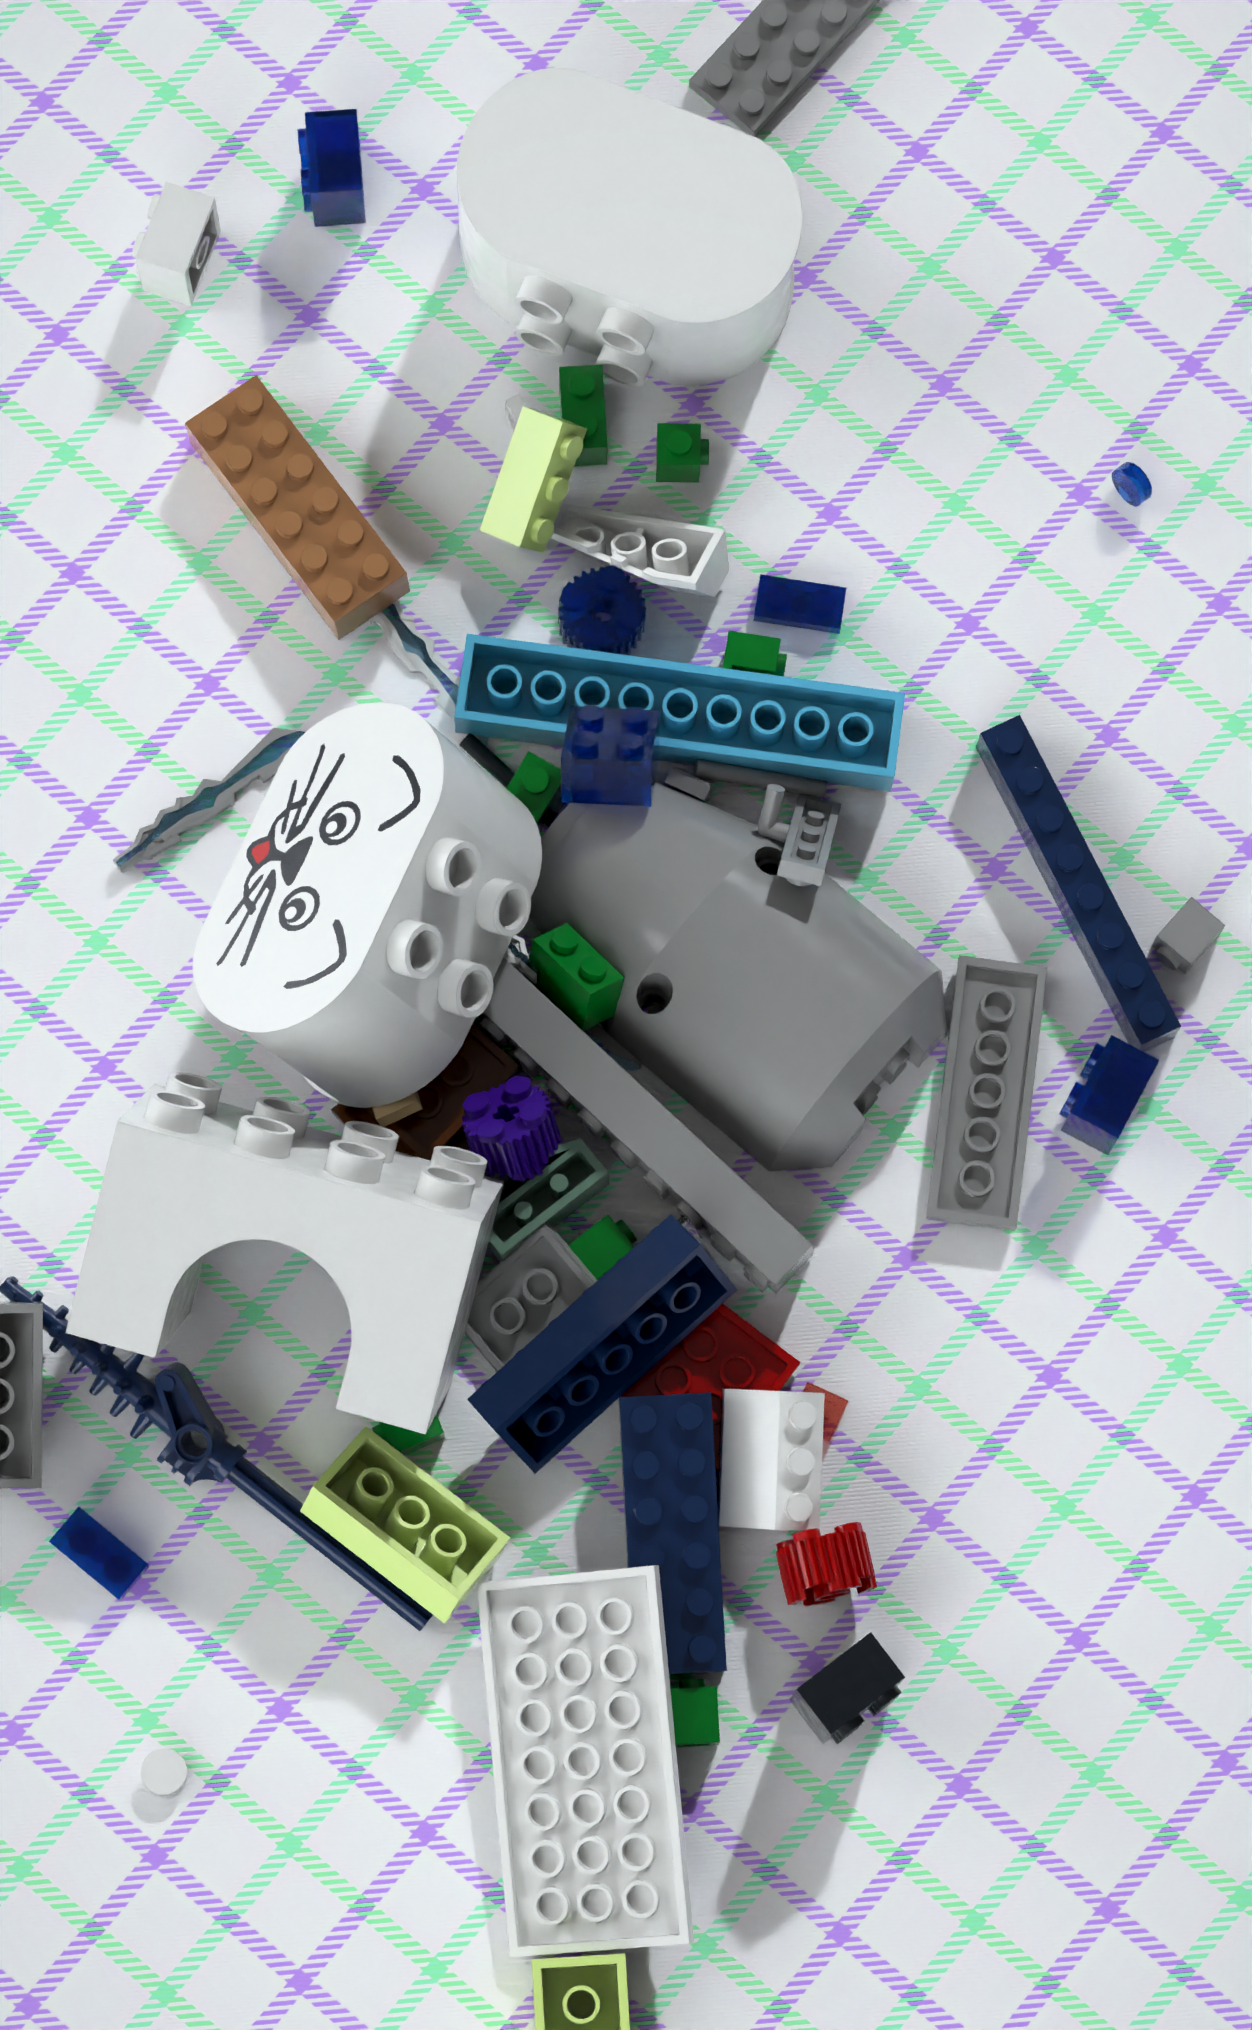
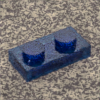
M760 574L753 621L840 634L847 587Z
M79 1506L49 1541L119 1601L125 1597L150 1567L147 1562Z

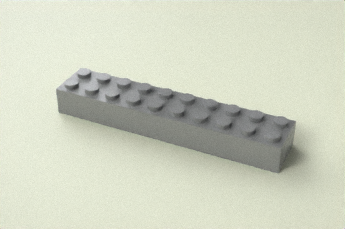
M503 957L493 978V993L490 1003L484 1012L478 1016L482 1020L479 1023L484 1028L482 1031L501 1049L508 1044L515 1050L512 1053L516 1058L515 1062L530 1077L535 1079L540 1074L547 1080L545 1086L548 1088L547 1092L565 1109L571 1104L580 1111L577 1114L581 1119L580 1123L592 1135L600 1139L605 1134L613 1142L610 1145L614 1149L612 1151L613 1154L631 1170L638 1165L645 1172L643 1177L646 1179L645 1183L663 1200L670 1195L678 1203L676 1208L679 1211L677 1213L693 1229L698 1231L703 1226L712 1234L710 1237L712 1242L710 1244L729 1262L734 1257L739 1259L745 1265L743 1275L756 1288L764 1292L769 1287L777 1294L812 1257L813 1244Z

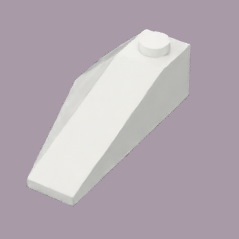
M563 503L554 522L552 539L674 591L715 597L729 572L725 529Z

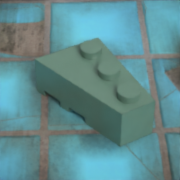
M581 1138L559 1145L558 1150H554V1156L548 1157V1162L545 1163L546 1167L542 1170L543 1174H535L532 1180L529 1177L525 1179V1182L513 1180V1177H509V1174H506L503 1178L499 1174L495 1176L484 1175L504 1181L487 1246L499 1262L504 1260L544 1223H549L553 1228L610 1185L609 1172Z

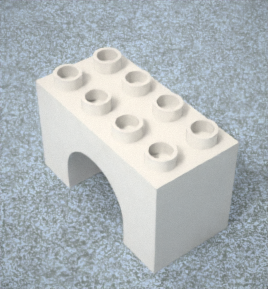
M172 1072L168 1074L166 1086L154 1084L117 1121L65 1333L156 1358L191 1312L206 1253L219 1246L241 1240L259 1239L283 1243L305 1253L328 1272L339 1287L349 1311L352 1332L351 1347L335 1409L426 1434L452 1383L504 1181L484 1176L487 1160L481 1155L465 1149L451 1146L434 1147L431 1161L395 1151L399 1139L398 1134L379 1125L349 1121L345 1123L342 1136L308 1127L310 1110L301 1104L286 1099L259 1097L256 1100L254 1111L219 1102L222 1086L218 1082L200 1075Z

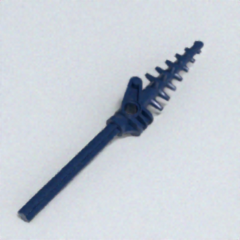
M14 1276L8 1277L1 1284L0 1292L10 1302L43 1304V1329L53 1337L49 1349L56 1353L64 1346L72 1356H75L69 1368L71 1373L77 1374L86 1365L93 1375H97L89 1390L92 1395L97 1396L107 1385L113 1388V1392L118 1395L109 1412L113 1417H117L130 1404L135 1407V1412L139 1416L130 1432L131 1437L137 1439L149 1426L155 1424L171 1438L158 1456L157 1461L161 1464L164 1461L169 1463L173 1467L171 1470L173 1474L178 1471L185 1476L183 1482L191 1486L199 1480H215L223 1483L226 1479L230 1480L417 1630L421 1631L431 1619L432 1613L300 1512L303 1503L245 1458L247 1450L239 1444L235 1447L227 1441L229 1436L225 1434L222 1423L216 1418L191 1372L184 1364L179 1362L169 1364L156 1375L154 1384L153 1379H147L137 1371L145 1355L134 1352L124 1362L113 1354L116 1348L114 1346L101 1345L96 1341L65 1333L68 1320L65 1317L69 1312L66 1306L61 1305L56 1311L41 1301L44 1296L43 1293L36 1291L34 1294H31L18 1284V1279ZM192 1430H198L206 1437L207 1448H202L194 1443L191 1437Z

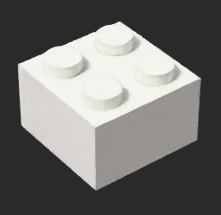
M166 181L161 195L154 194L151 199L147 218L151 220L146 232H139L132 250V257L136 259V273L140 276L143 291L191 307L221 232L215 197Z

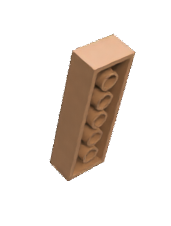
M257 375L185 422L191 445L338 640L410 592L407 572Z

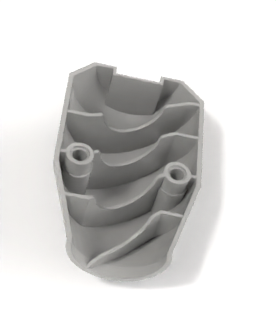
M623 761L612 764L596 776L567 805L542 835L541 870L537 886L531 896L530 918L541 934L568 923L624 977L615 1016L601 1022L605 1031L768 1171L832 1167L861 1134L866 1120L864 1115L878 1099L877 1094L881 1090L879 1085L884 1080L892 1084L907 1066V1060L919 1068L947 1036L941 969L825 872L821 886L813 884L806 887L797 886L788 882L785 877L777 876L785 842L761 836L757 830L758 825L638 774ZM765 872H772V873H774V874H776V875H769V874H766ZM651 1001L658 1002L664 1007L662 1011L656 1014H648L641 1010L644 1004Z

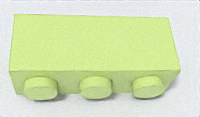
M523 406L479 531L515 546L544 553L547 542L553 535L554 522L561 502L567 495L568 482L576 459L582 452L583 439L587 428L552 414Z

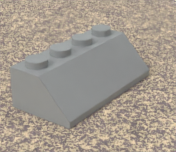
M0 1301V1489L42 1488V1303Z

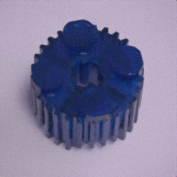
M607 566L605 568L600 567L599 571H595L594 568H591L588 574L582 571L581 577L575 575L573 583L568 582L563 588L559 598L558 624L562 643L567 644V647L630 656L631 648L636 649L637 641L642 640V633L645 631L646 622L645 598H642V590L637 589L636 581L631 583L630 576H625L622 569ZM599 612L609 614V620L602 621L600 616L595 619L594 617Z

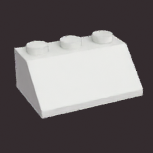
M723 1389L718 1492L719 1526L794 1531L820 1529L825 1393Z

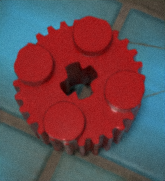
M861 1522L839 1525L834 1528L835 1532L822 1536L818 1528L804 1530L793 1534V1539L776 1544V1556L788 1605H796L803 1601V1605L806 1607L836 1601L835 1598L851 1593L850 1588H856L858 1594L877 1588L866 1533L862 1529Z

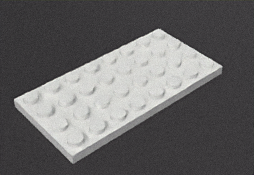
M659 1565L476 1583L510 1957L693 1943L694 1933Z

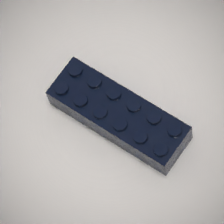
M670 1214L663 1222L653 1228L630 1252L619 1259L598 1281L586 1289L565 1311L552 1320L532 1341L519 1350L489 1380L485 1381L467 1400L503 1441L536 1474L738 1289L703 1246Z
M711 1392L619 1397L627 1568L659 1565L669 1674L727 1671Z

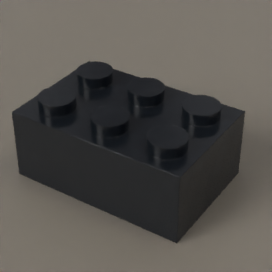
M870 1632L798 1687L790 1698V1702L822 1744L830 1738H833L836 1744H839L865 1722L861 1716L864 1712L869 1710L875 1716L895 1701L902 1693L898 1685L904 1680L905 1676Z

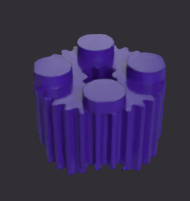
M515 1076L510 1078L505 1085L503 1083L500 1084L499 1088L490 1087L489 1092L482 1091L481 1093H473L467 1096L463 1103L465 1115L462 1116V1127L470 1151L481 1155L487 1160L484 1175L495 1176L499 1174L503 1178L506 1174H509V1177H513V1180L525 1182V1179L528 1177L532 1180L535 1174H543L542 1170L546 1167L545 1163L548 1162V1157H553L554 1150H558V1144L562 1143L549 1097L545 1095L544 1090H539L538 1086L532 1087L528 1077Z

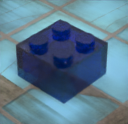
M357 109L305 112L306 128L297 129L301 158L300 174L304 211L313 212L315 227L366 223Z
M594 705L583 707L570 706L561 754L562 802L651 807L660 754L659 710H644L638 707L628 709L600 708Z
M1113 1035L1110 1036L1105 1047L1096 1043L1079 1075L1087 1080L1085 1085L1078 1082L1075 1083L1059 1115L1066 1118L1061 1131L1109 1155L1152 1076L1159 1059Z

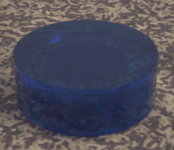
M1125 462L1112 472L1113 484L1117 492L1128 504L1137 507L1152 496L1151 483L1144 471L1136 464Z

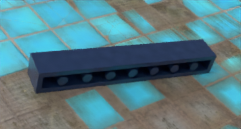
M1018 715L981 732L976 749L1134 1056L1175 1038L1181 1025L1021 716Z

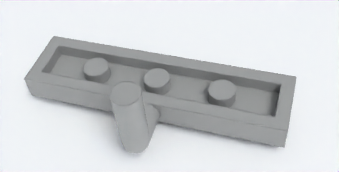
M769 784L766 789L757 830L763 837L785 842L777 876L785 877L788 882L797 886L806 887L812 884L821 886L842 804L799 794L791 824L780 823L777 820L785 789L780 785Z

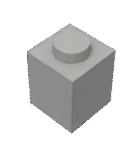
M1191 896L1159 932L1152 946L1157 950L1155 952L1157 958L1165 966L1172 970L1178 968L1186 974L1220 936L1225 924Z

